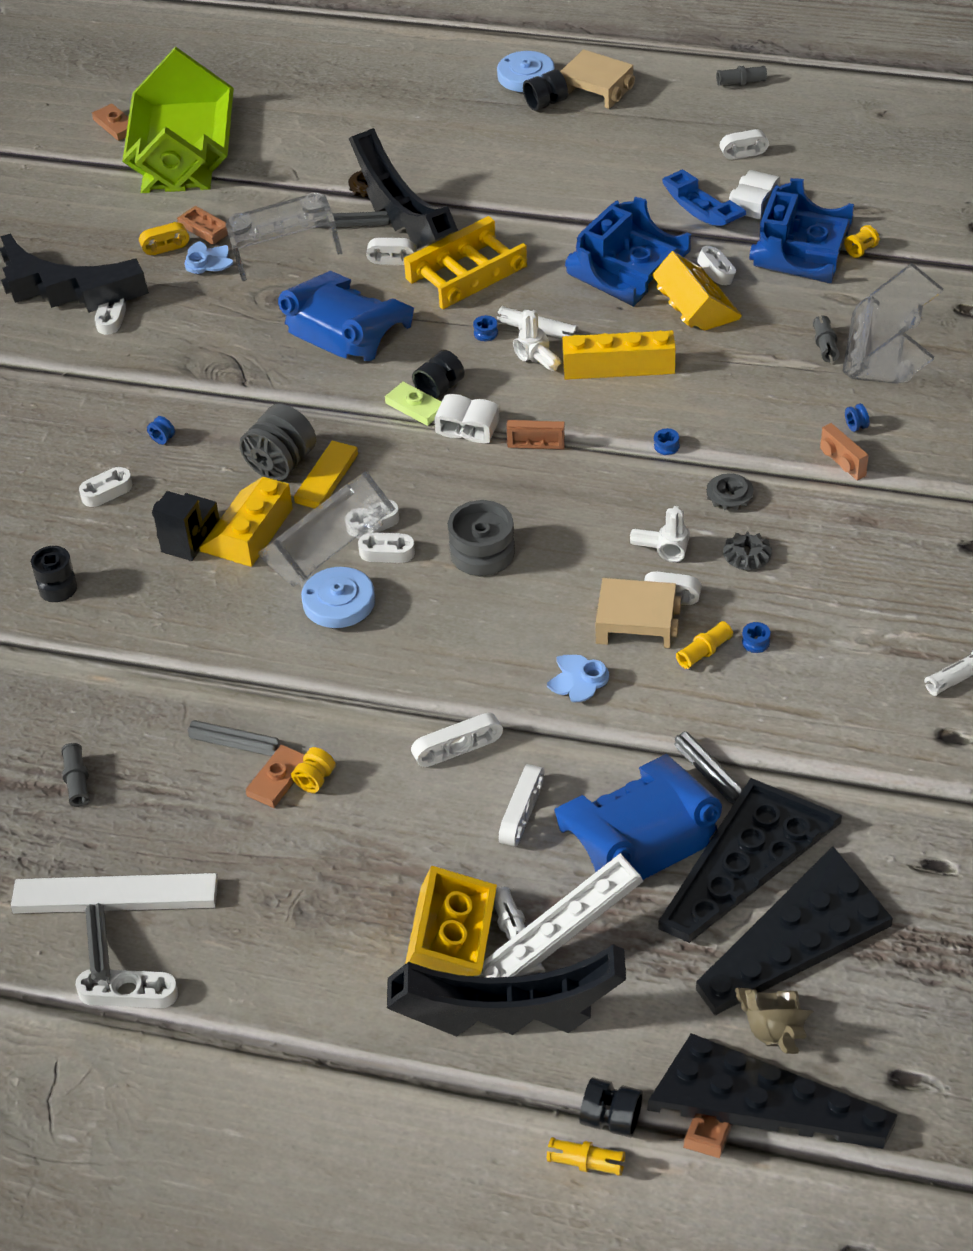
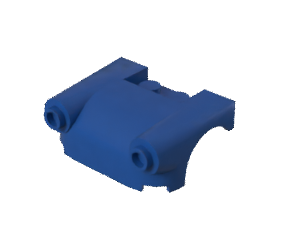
M790 178V183L780 187L776 185L772 190L761 219L760 239L756 245L752 244L749 259L753 260L755 267L832 284L837 269L838 257L845 236H848L853 221L854 204L849 203L837 209L822 208L807 197L804 189V179Z
M634 197V201L620 204L617 200L581 231L577 237L576 251L568 255L565 267L570 276L634 307L648 293V284L654 279L652 274L672 251L682 257H685L690 252L691 234L686 232L685 234L675 236L659 229L650 218L646 199Z
M328 271L282 291L278 298V304L281 311L286 315L285 325L289 327L288 332L345 359L350 354L364 356V361L374 360L381 338L392 325L402 323L405 328H411L414 307L394 298L381 302L375 298L365 297L361 295L360 291L350 289L351 279L333 271Z
M665 754L639 767L641 779L631 781L610 794L602 795L594 802L581 795L554 810L559 830L562 833L569 830L580 840L592 861L595 872L621 853L638 872L642 880L701 851L710 842L709 838L717 831L716 822L722 813L720 800L668 754Z

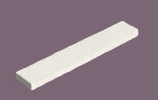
M620 853L487 957L483 962L481 974L475 977H518L526 975L532 968L540 964L644 881Z
M216 873L15 879L11 909L13 914L85 912L89 904L96 905L97 903L104 906V911L215 908L218 878Z

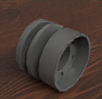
M280 403L269 407L258 421L240 438L239 447L245 461L255 472L263 477L279 481L285 479L298 466V463L315 447L317 439L315 430L301 412L291 406Z

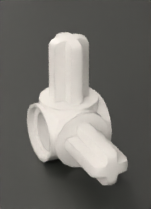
M525 310L522 317L523 329L520 330L519 337L513 341L515 353L522 361L540 362L551 371L557 370L561 360L549 350L548 337L538 327V313L535 310Z
M679 506L667 509L666 525L661 527L659 532L632 529L630 543L632 545L657 548V553L666 561H681L685 556L690 537V530L684 525V511L680 510Z

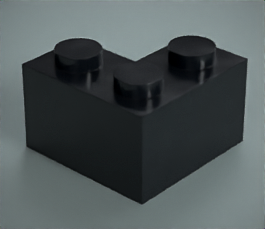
M166 491L162 498L154 504L152 510L161 552L189 561L194 560L200 551L199 547L220 520L216 501L188 493L180 495Z

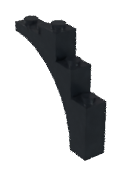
M374 128L349 138L368 184L366 191L375 212L386 209L395 231L405 227L410 240L416 244L417 249L458 231L448 206L436 207L428 204L418 197L404 182L387 156Z
M11 234L0 236L3 247H0V253L6 264V267L2 268L5 278L1 279L5 293H11L15 303L41 295L42 299H48L51 308L78 300L79 304H85L88 313L96 311L99 305L109 303V306H112L123 298L124 301L149 294L144 272L137 258L99 266L62 265L39 259L26 252L16 243Z
M613 944L593 957L571 966L545 973L518 977L486 978L463 976L436 971L407 962L387 978V1009L456 1037L478 1021L513 1035L534 1019L570 1033L591 1018V1005L626 980L625 951L623 948Z

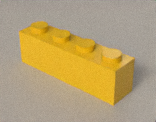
M673 330L562 336L564 380L675 374L676 348Z

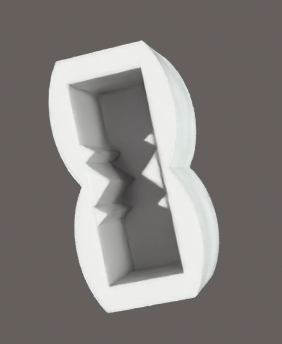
M749 170L745 176L741 177L738 187L731 191L729 200L745 209V216L761 220L772 190L776 185L780 186V177Z
M447 394L444 396L435 416V432L449 438L463 437L472 442L489 443L499 422V405L484 399L471 400L462 395Z

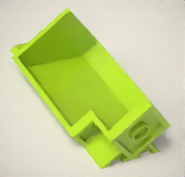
M176 46L132 93L122 162L143 175L140 193H150L151 190L165 189V192L186 191V188L200 187V190H211L212 172L228 156L234 88Z

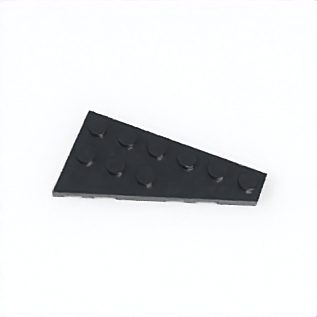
M750 778L659 919L658 929L690 943L839 826L842 821V815Z
M832 846L696 981V991L712 1013L717 1015L739 1004L736 998V988H749L756 990L757 993H761L891 927L893 918L834 846Z
M692 1033L649 1098L647 1111L659 1113L661 1107L681 1110V1116L695 1118V1113L716 1116L720 1123L726 1122L733 1125L778 1132L779 1126L798 1129L799 1135L813 1137L814 1132L834 1135L838 1142L884 1149L897 1119V1114Z

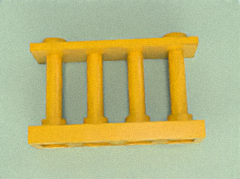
M487 216L404 257L405 276L411 284L424 277L438 288L440 308L445 309L527 267V245L522 243L512 249L506 247L496 239L495 220ZM489 246L499 255L488 260L478 250ZM468 256L479 266L468 271L456 261ZM447 267L457 277L446 282L435 272Z

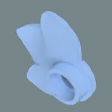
M201 241L193 244L188 249L184 262L185 269L194 274H202L206 270L222 271L233 265V260L228 258V245L207 248Z
M582 655L557 656V664L562 673L547 682V687L556 694H569L571 702H583L590 699L596 689L607 684L609 671L603 662L594 659L587 660Z

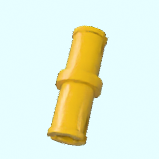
M721 621L706 633H699L694 637V641L676 653L678 663L683 668L689 669L703 657H710L716 652L717 647L733 637L732 628L725 621Z
M554 1137L549 1141L548 1147L563 1150V1153L547 1151V1162L577 1166L579 1171L588 1172L589 1169L616 1174L617 1176H621L624 1166L611 1164L609 1160L625 1162V1151L595 1147L593 1142L589 1141L579 1144L559 1140Z

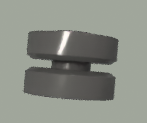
M488 500L469 501L458 506L450 514L447 523L450 540L449 550L451 561L459 570L469 575L486 576L504 570L513 561L515 555L514 522L512 514L505 506Z

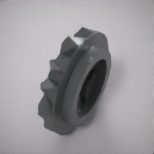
M721 474L711 479L707 484V500L712 501L714 507L722 505L724 511L728 507H733L737 511L740 505L747 506L749 500L753 499V485L747 478L741 475ZM726 488L734 495L730 496L728 493H725Z
M747 531L745 535L735 533L733 538H727L726 544L723 547V554L730 565L743 570H753L763 567L769 562L772 548L770 547L769 539H762L760 533L750 535ZM745 546H749L751 549L749 555H746Z

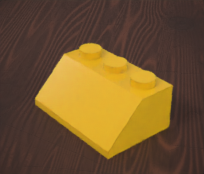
M674 251L666 257L652 274L658 283L657 289L670 298L668 303L675 310L682 313L681 320L691 328L697 326L706 331L737 321L742 317L741 313L716 282L700 266Z
M261 477L242 489L199 547L200 552L252 567L293 510L289 484Z
M431 865L420 888L405 964L411 962L432 970L456 975H480L483 968L497 885Z

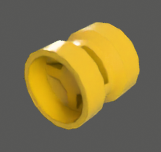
M311 747L303 756V763H299L292 771L291 777L302 790L316 793L324 784V777L331 774L336 767V763L325 750Z

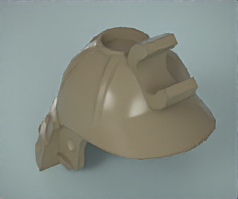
M736 988V998L741 1003L743 1012L747 1014L750 1029L754 1036L765 1043L766 1046H780L782 1052L786 1054H798L799 1049L795 1045L794 1040L806 1038V1032L803 1029L804 1024L814 1012L801 1009L798 991L787 990L777 991V993H757L756 990L749 988Z

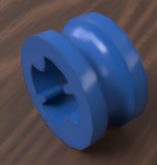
M487 315L476 318L473 322L474 337L480 341L495 339L498 335L497 320Z
M860 403L855 408L851 406L845 409L846 423L852 432H856L860 428L865 429L869 427V415L863 404Z
M158 416L147 425V432L156 443L164 445L168 442L169 438L175 435V428L168 419Z
M669 428L658 430L654 434V449L656 452L662 455L675 454L680 448L677 431Z
M760 622L747 624L742 632L743 647L751 653H761L767 650L770 645L771 634L769 627Z

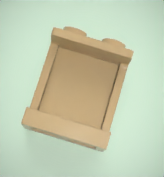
M585 49L560 71L567 83L568 95L576 87L604 96L605 108L610 109L616 102H619L621 97L628 90L632 89L635 83L632 64Z
M602 578L595 622L596 644L608 645L609 635L612 632L664 637V648H670L671 637L678 636L679 619H674V614L680 615L681 596H676V583Z

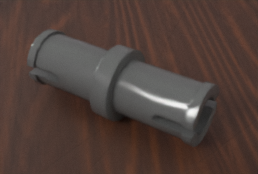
M738 66L737 69L717 70L716 72L718 86L727 84L743 86L749 82H764L767 80L766 66L750 68Z
M821 315L823 323L820 322L819 316L813 320V327L816 332L815 343L821 350L822 359L825 362H830L829 355L831 354L834 362L840 355L836 345L837 335L831 328L830 319L827 316Z
M68 743L61 748L65 768L62 772L63 781L67 784L69 804L74 807H81L90 801L86 782L89 777L88 769L83 763L81 745L78 743Z

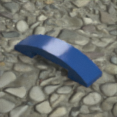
M683 169L662 178L664 186L672 197L691 215L705 223L722 226L746 215V210L731 200L721 203L699 189L698 179Z

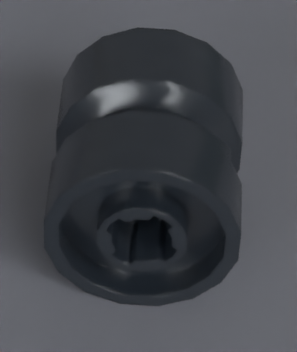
M554 69L542 74L541 77L536 76L523 82L525 100L534 111L567 99V83L559 70Z
M441 350L413 372L412 380L415 388L438 399L449 388H452L464 378L465 371L461 361L455 354L448 350Z
M46 546L34 553L31 558V566L40 597L48 602H61L72 597L77 590V582L69 552L60 546Z
M592 1077L587 1084L582 1100L580 1124L599 1130L606 1125L611 1133L631 1138L639 1120L643 1091L624 1085L617 1090L614 1089L612 1082Z

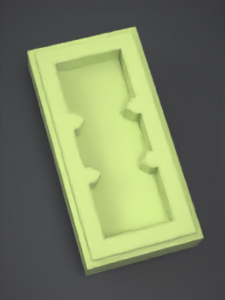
M405 382L400 383L385 396V403L426 426L435 420L437 411L442 403Z

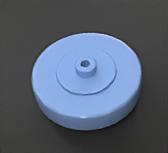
M518 51L505 56L498 63L497 77L500 84L505 88L516 92H523V82L536 76L541 77L542 74L554 70L555 65L553 60L543 53Z
M331 567L317 572L307 580L301 592L303 610L306 616L314 623L329 628H343L359 623L371 613L375 605V592L371 579L365 573L350 567Z

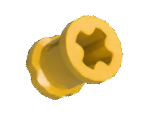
M865 225L856 235L846 237L844 240L845 249L850 256L859 258L866 249L876 247L880 237L876 229L870 225Z

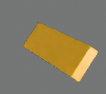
M332 440L295 493V503L321 510L358 456V447Z

